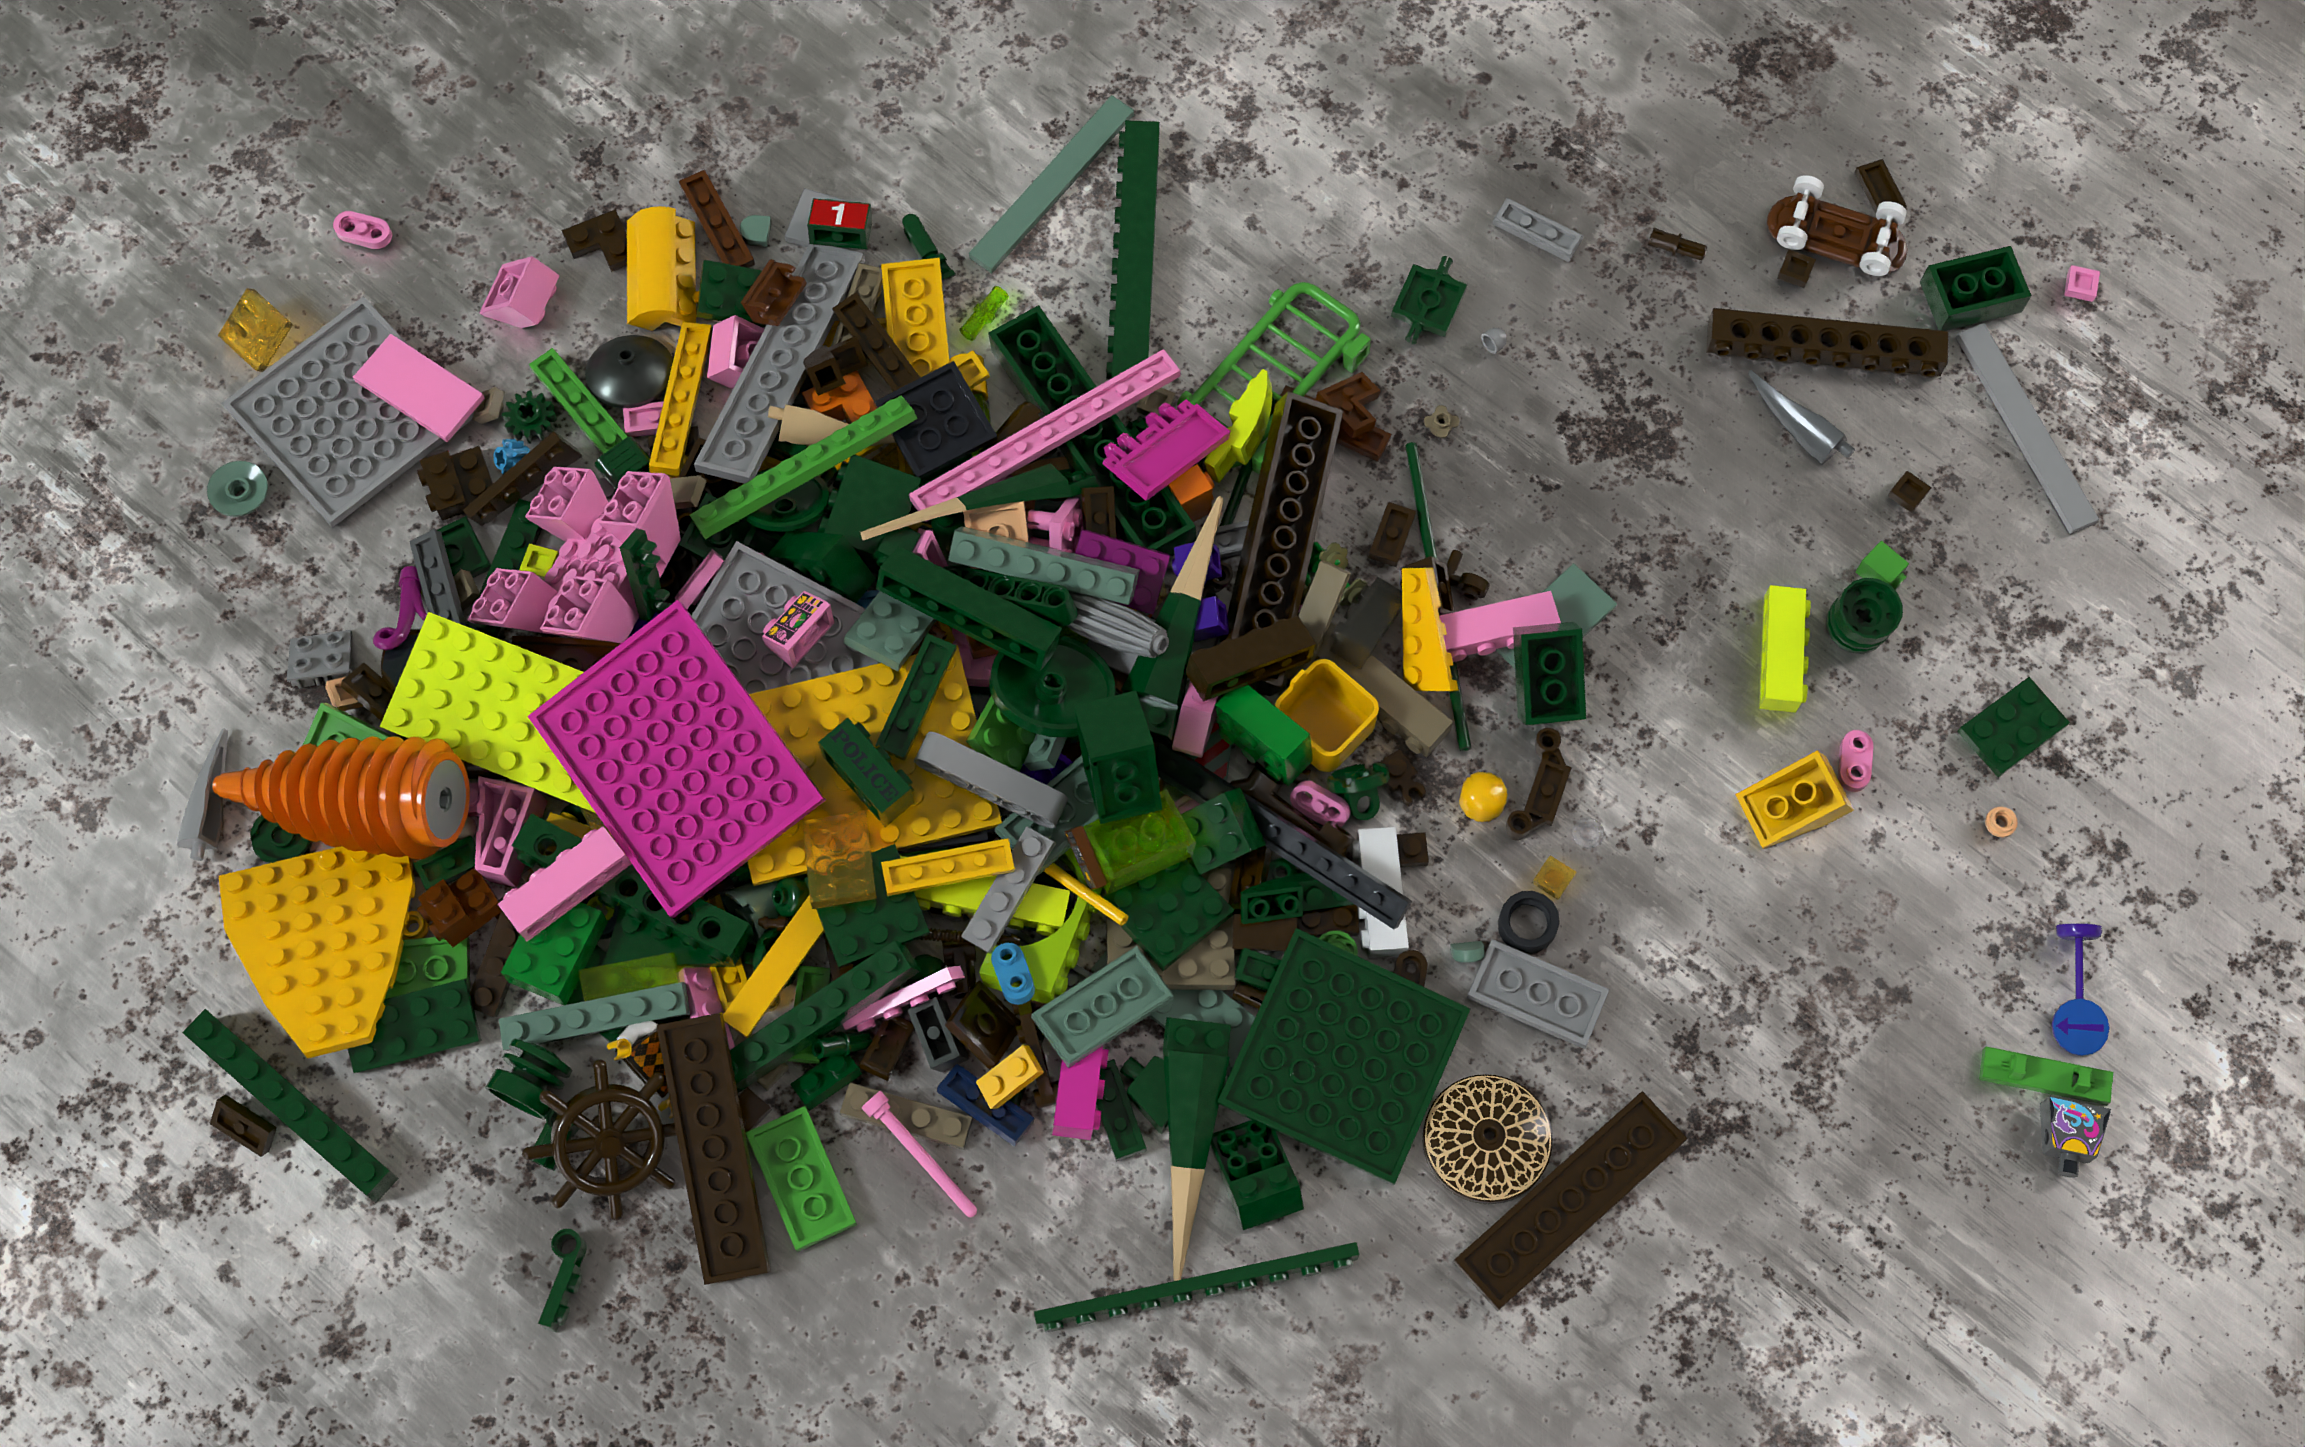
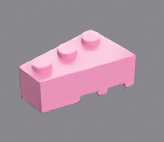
M478 776L480 804H477L479 831L476 832L475 869L489 882L517 888L525 864L517 859L518 854L511 845L531 813L542 818L548 801L532 787Z

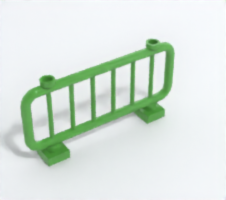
M1300 282L1293 284L1284 293L1277 289L1273 292L1268 302L1272 307L1192 395L1189 391H1185L1179 397L1177 405L1186 399L1193 405H1200L1212 390L1232 403L1237 400L1220 388L1218 383L1231 369L1249 382L1254 378L1235 365L1249 349L1299 382L1300 384L1292 393L1304 397L1341 354H1343V368L1353 373L1370 354L1371 338L1362 332L1357 337L1361 325L1358 315L1311 283ZM1307 294L1349 323V328L1339 338L1290 303L1298 295ZM1285 309H1288L1336 342L1323 358L1272 325ZM1267 329L1318 362L1304 379L1254 345ZM1272 390V397L1279 401L1282 396ZM1273 414L1270 416L1263 438L1252 456V471L1258 475L1261 470L1267 444L1266 439L1269 435ZM1215 418V419H1216L1217 421H1219L1222 425H1224L1226 428H1228V426H1227L1226 424H1224L1223 422H1221L1220 420H1218L1217 418ZM1236 461L1231 468L1241 466L1242 463Z

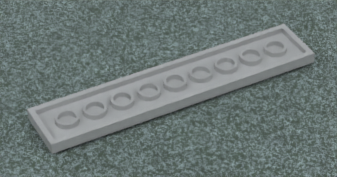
M808 245L793 276L803 277L807 284L780 325H766L694 463L696 472L744 484L757 475L782 424V420L768 418L769 407L785 408V404L792 406L808 375L803 361L811 352L823 346L837 318L832 308L848 297L858 264H864L866 261L864 253L834 246Z

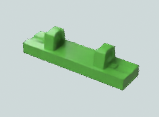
M1985 1047L1982 1049L1979 1080L2107 1106L2111 1103L2114 1072ZM2073 1074L2079 1075L2077 1083L2072 1087Z

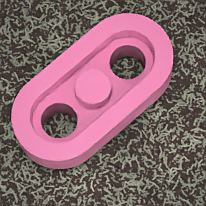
M345 211L338 214L333 222V228L338 238L348 243L371 249H381L386 247L392 239L389 225L380 218L353 211ZM354 227L352 231L347 232V229ZM381 234L380 237L374 238V236Z
M1850 731L1845 735L1840 744L1838 780L1844 789L1851 792L1863 790L1869 783L1872 774L1873 741L1863 731ZM1853 741L1861 742L1863 748L1855 747ZM1851 770L1859 771L1861 777L1853 776Z
M1312 781L1298 783L1290 795L1292 806L1323 826L1327 821H1334L1342 827L1350 817V807L1343 798ZM1305 792L1310 793L1313 798L1307 797ZM1332 807L1337 808L1340 813H1335Z

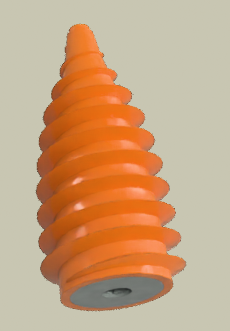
M372 736L367 737L363 741L354 737L347 738L341 743L329 739L322 742L318 747L315 744L308 743L301 746L296 752L291 750L281 752L274 762L266 759L257 768L251 769L246 767L241 771L222 773L214 778L212 785L214 793L218 794L221 798L230 799L236 803H243L252 811H260L267 821L278 823L286 832L300 834L309 841H321L331 847L343 846L355 852L364 850L370 854L380 855L386 853L392 857L407 855L417 860L425 859L433 855L440 847H447L456 841L465 825L470 802V787L466 768L462 760L454 754L449 744L438 738L426 742L420 737H410L404 741L400 737L391 736L383 741L378 737Z

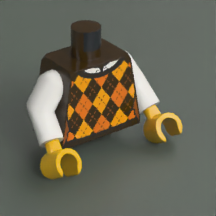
M646 1021L631 1024L620 1034L617 1040L607 1044V1049L617 1048L615 1050L617 1056L614 1060L622 1059L644 1085L654 1073L660 1072L664 1075L665 1080L654 1095L666 1098V1100L659 1103L658 1109L663 1111L670 1107L671 1114L669 1118L671 1119L673 1118V1112L656 1026L664 1023Z

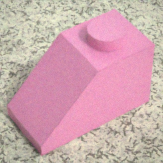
M1190 681L1181 706L1172 750L1202 758L1217 717L1215 704L1221 699V695L1203 702Z

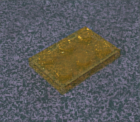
M866 810L802 821L812 909L877 899Z

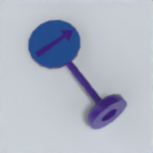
M2079 923L2060 924L2056 926V935L2061 939L2075 940V999L2059 1006L2053 1015V1036L2059 1046L2068 1053L2078 1056L2090 1055L2103 1047L2108 1039L2110 1028L2108 1018L2102 1008L2094 1002L2084 999L2083 941L2100 938L2102 926Z

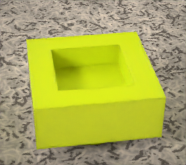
M529 543L519 570L533 572L545 581V575L552 568L559 553L558 551Z

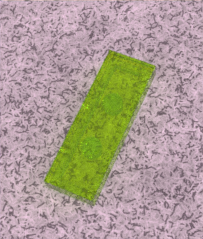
M675 952L579 970L584 1001L680 982Z

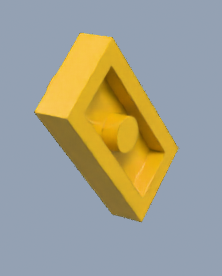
M1022 1045L978 1079L976 1084L990 1109H998L1042 1075L1044 1071L1030 1046Z

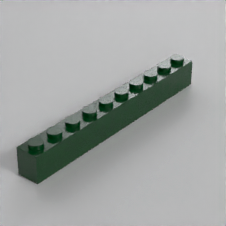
M1125 120V132L1119 131V149H1124V155L1118 156L1117 174H1122V182H1116V199H1121V207H1115V224H1120L1119 232H1114L1113 250H1118V258H1112V275H1117V284L1111 283L1110 301H1116L1115 310L1110 309L1109 327H1114V336L1108 335V353H1113V362H1107L1106 380L1112 379L1149 358L1160 122Z

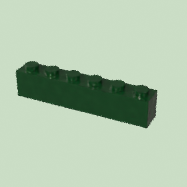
M897 546L880 567L876 585L877 590L1041 672L1057 650L1062 632L1061 627L947 571L913 552Z

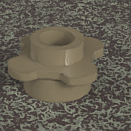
M1444 405L1437 406L1435 412L1424 419L1425 427L1429 428L1433 435L1442 439L1451 433L1452 428L1458 427L1460 422L1459 418L1452 416ZM1439 420H1443L1444 423L1440 424Z

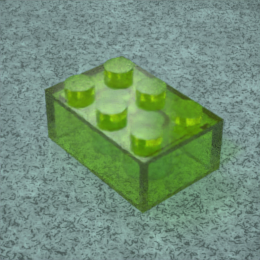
M1167 789L1160 792L1162 810L1100 824L1098 819L1083 826L1107 880V885L1104 888L1108 895L1193 855L1196 841Z

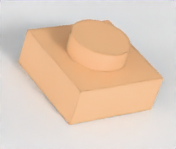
M345 677L326 682L325 688L332 706L342 711L364 707L341 687L342 680Z

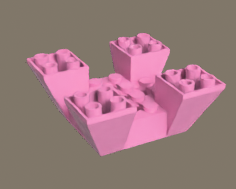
M553 467L545 476L544 484L538 495L531 501L530 509L525 516L529 521L566 542L561 546L559 555L552 568L546 573L545 581L530 571L496 568L489 576L487 586L480 598L473 604L472 612L467 620L471 623L623 643L631 633L639 618V614L619 547L636 528L645 530L648 541H652L657 545L652 554L660 556L656 567L659 571V577H661L681 540L670 477L665 473L627 471L620 479L618 488L611 501L608 502L592 470Z

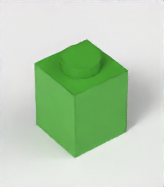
M1880 541L1861 561L1856 573L1862 578L1880 579L1890 584L1896 590L1907 578L1903 573L1909 563L1883 541Z

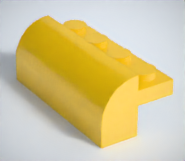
M657 206L642 209L627 220V324L654 331L664 322L681 326L682 322L696 323V303L692 299L693 294L696 292L695 222L676 216L675 208Z

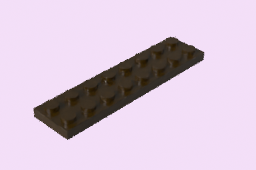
M723 1012L656 1025L704 1285L769 1273L771 1269Z
M1643 1091L1640 1092L1455 1258L1453 1263L1498 1312L1687 1140V1137Z

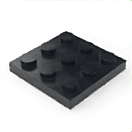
M954 361L874 401V406L877 409L886 402L902 395L914 410L917 419L893 432L891 435L914 476L921 479L997 440V434Z

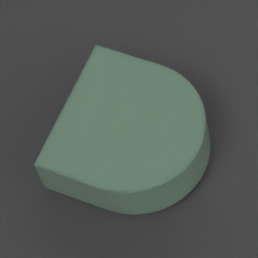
M751 215L746 217L740 224V233L743 240L749 245L768 247L772 223L771 216Z
M1482 941L1450 944L1451 956L1455 961L1476 962L1482 960L1485 956Z

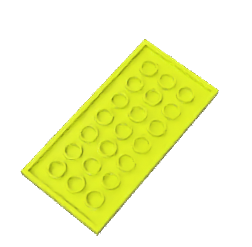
M428 612L380 727L406 738L420 737L426 742L436 738L442 739L449 744L454 754L461 760L595 812L527 717L584 672Z

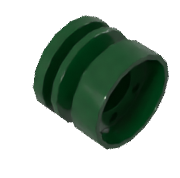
M1862 578L1853 581L1833 602L1827 613L1826 627L1831 639L1840 648L1850 653H1868L1876 650L1898 628L1903 617V604L1899 594L1890 584L1876 578ZM1859 617L1864 620L1862 624L1857 621Z
M514 1038L509 1044V1048L517 1053L519 1057L509 1053H504L502 1057L513 1069L511 1072L498 1068L495 1069L485 1089L511 1106L536 1118L545 1120L547 1112L551 1108L540 1101V1093L546 1090L547 1086L562 1090L565 1086L564 1083L553 1075L569 1078L573 1070L551 1051L537 1044L527 1043Z

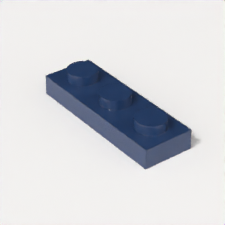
M956 1064L938 1085L937 1092L1015 1147L1031 1127L1035 1118L1010 1100L998 1109H990L976 1084L979 1078L959 1064Z

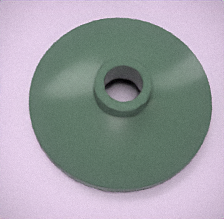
M233 461L221 466L213 473L207 485V496L213 508L219 513L230 517H239L252 513L264 502L268 492V481L263 471L255 464L247 461ZM245 490L242 495L236 496L238 491Z

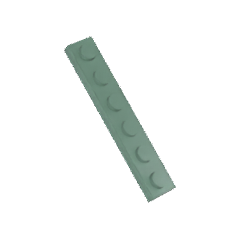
M679 982L499 1018L502 1047L505 1051L511 1050L509 1044L514 1038L540 1045L625 1028L631 1024L646 1021L655 1022L690 1015L686 983Z

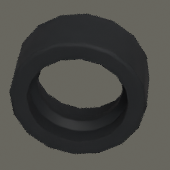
M1521 891L1510 896L1503 904L1497 921L1498 931L1503 942L1507 946L1526 954L1537 953L1546 949L1554 940L1560 924L1559 912L1553 901L1544 894L1535 891ZM1522 905L1537 907L1546 917L1547 927L1545 932L1534 940L1519 937L1511 928V914Z

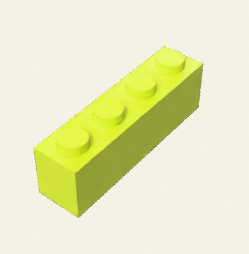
M1770 585L1764 595L1759 709L1796 713L1801 703H1805L1807 700L1808 686L1803 684V674H1807L1809 658L1804 656V646H1808L1810 629L1805 628V618H1809L1811 601L1806 600V589Z

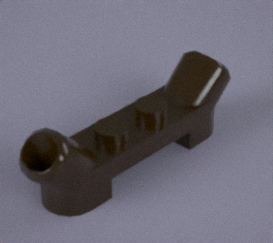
M1255 766L1248 778L1232 780L1230 782L1236 788L1240 787L1241 791L1347 858L1346 850L1355 838L1334 821H1327L1323 827H1320L1280 797L1277 792L1283 783L1271 779L1261 767Z

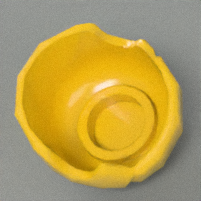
M1490 772L1473 773L1463 783L1459 799L1460 807L1467 817L1477 822H1490L1502 814L1507 801V788L1500 777Z

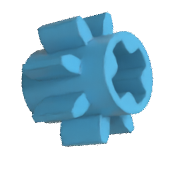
M503 439V447L495 449L494 463L498 469H502V474H505L530 452V449L524 445V441Z

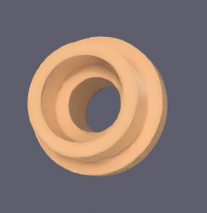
M2006 807L1993 808L1985 818L1988 831L1994 836L2001 838L2010 836L2016 830L2018 824L2015 813ZM1996 819L2003 820L2005 827H2000L1996 823Z

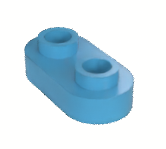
M1003 943L997 946L992 953L991 961L1005 999L1017 1005L1028 1002L1034 995L1035 985L1021 948L1014 943ZM1007 954L1012 955L1009 960L1002 959ZM1014 982H1022L1019 987H1012Z

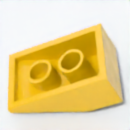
M1818 750L1735 794L1763 849L1828 825L1854 811L1827 757Z

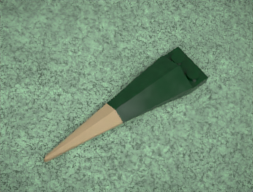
M1050 463L860 533L862 540H866L915 523L962 511L1019 501L1073 497L1081 494V488L1099 486L1095 475L1084 474L1083 471L1071 472L1070 469L1058 471Z
M1221 496L1216 499L1155 621L1157 625L1166 630L1169 639L1166 651L1155 658L1138 655L1121 689L1123 693L1137 691L1150 734L1170 740L1177 726L1184 700L1187 681L1185 672L1192 651L1206 574L1223 506Z
M1166 1017L1163 1059L1171 1164L1173 1279L1177 1281L1181 1280L1219 1108L1217 1101L1223 1090L1230 1058L1228 1057L1231 1025Z

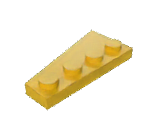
M1402 568L1403 681L1415 691H1459L1457 680H1452L1450 666H1453L1451 653L1446 651L1444 636L1447 635L1445 623L1441 622L1438 613L1441 603L1433 568Z

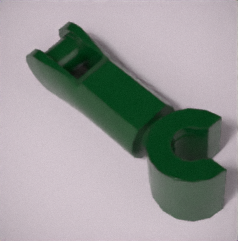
M915 214L904 216L902 219L904 234L919 259L940 258L942 282L956 276V273L946 263L947 259L944 254L938 253V249L927 231H925L919 217Z

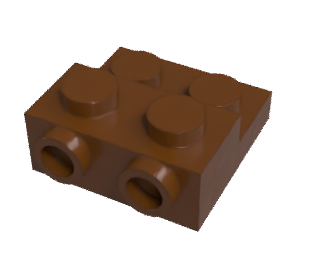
M475 867L462 875L453 884L449 885L442 879L418 897L422 904L417 908L418 912L427 923L433 922L428 928L438 941L445 939L452 948L502 911L498 905L500 903L499 899Z

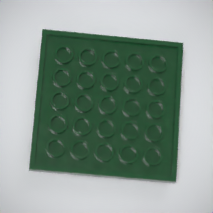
M1296 928L1217 1102L1219 1105L1388 1184L1395 1185L1471 1008Z

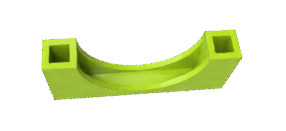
M1098 824L1087 836L1107 880V885H1105L1107 887L1112 876L1111 866L1114 859H1119L1123 842L1120 841L1117 828ZM1070 848L1058 859L1068 866L1078 881L1088 887L1075 855ZM1103 886L1098 889H1093V891L1100 895ZM1079 896L1071 915L1056 932L1036 943L1019 946L1035 985V992L1031 1000L1047 1004L1066 992L1068 986L1067 975L1070 968L1074 969L1079 959L1078 948L1081 941H1085L1089 935V921L1092 913L1096 914L1098 912L1095 907ZM993 951L991 954L987 952L979 971L982 982L986 987L1002 991L991 961ZM1007 954L1002 959L1009 960L1012 955ZM1014 982L1012 987H1019L1022 982Z

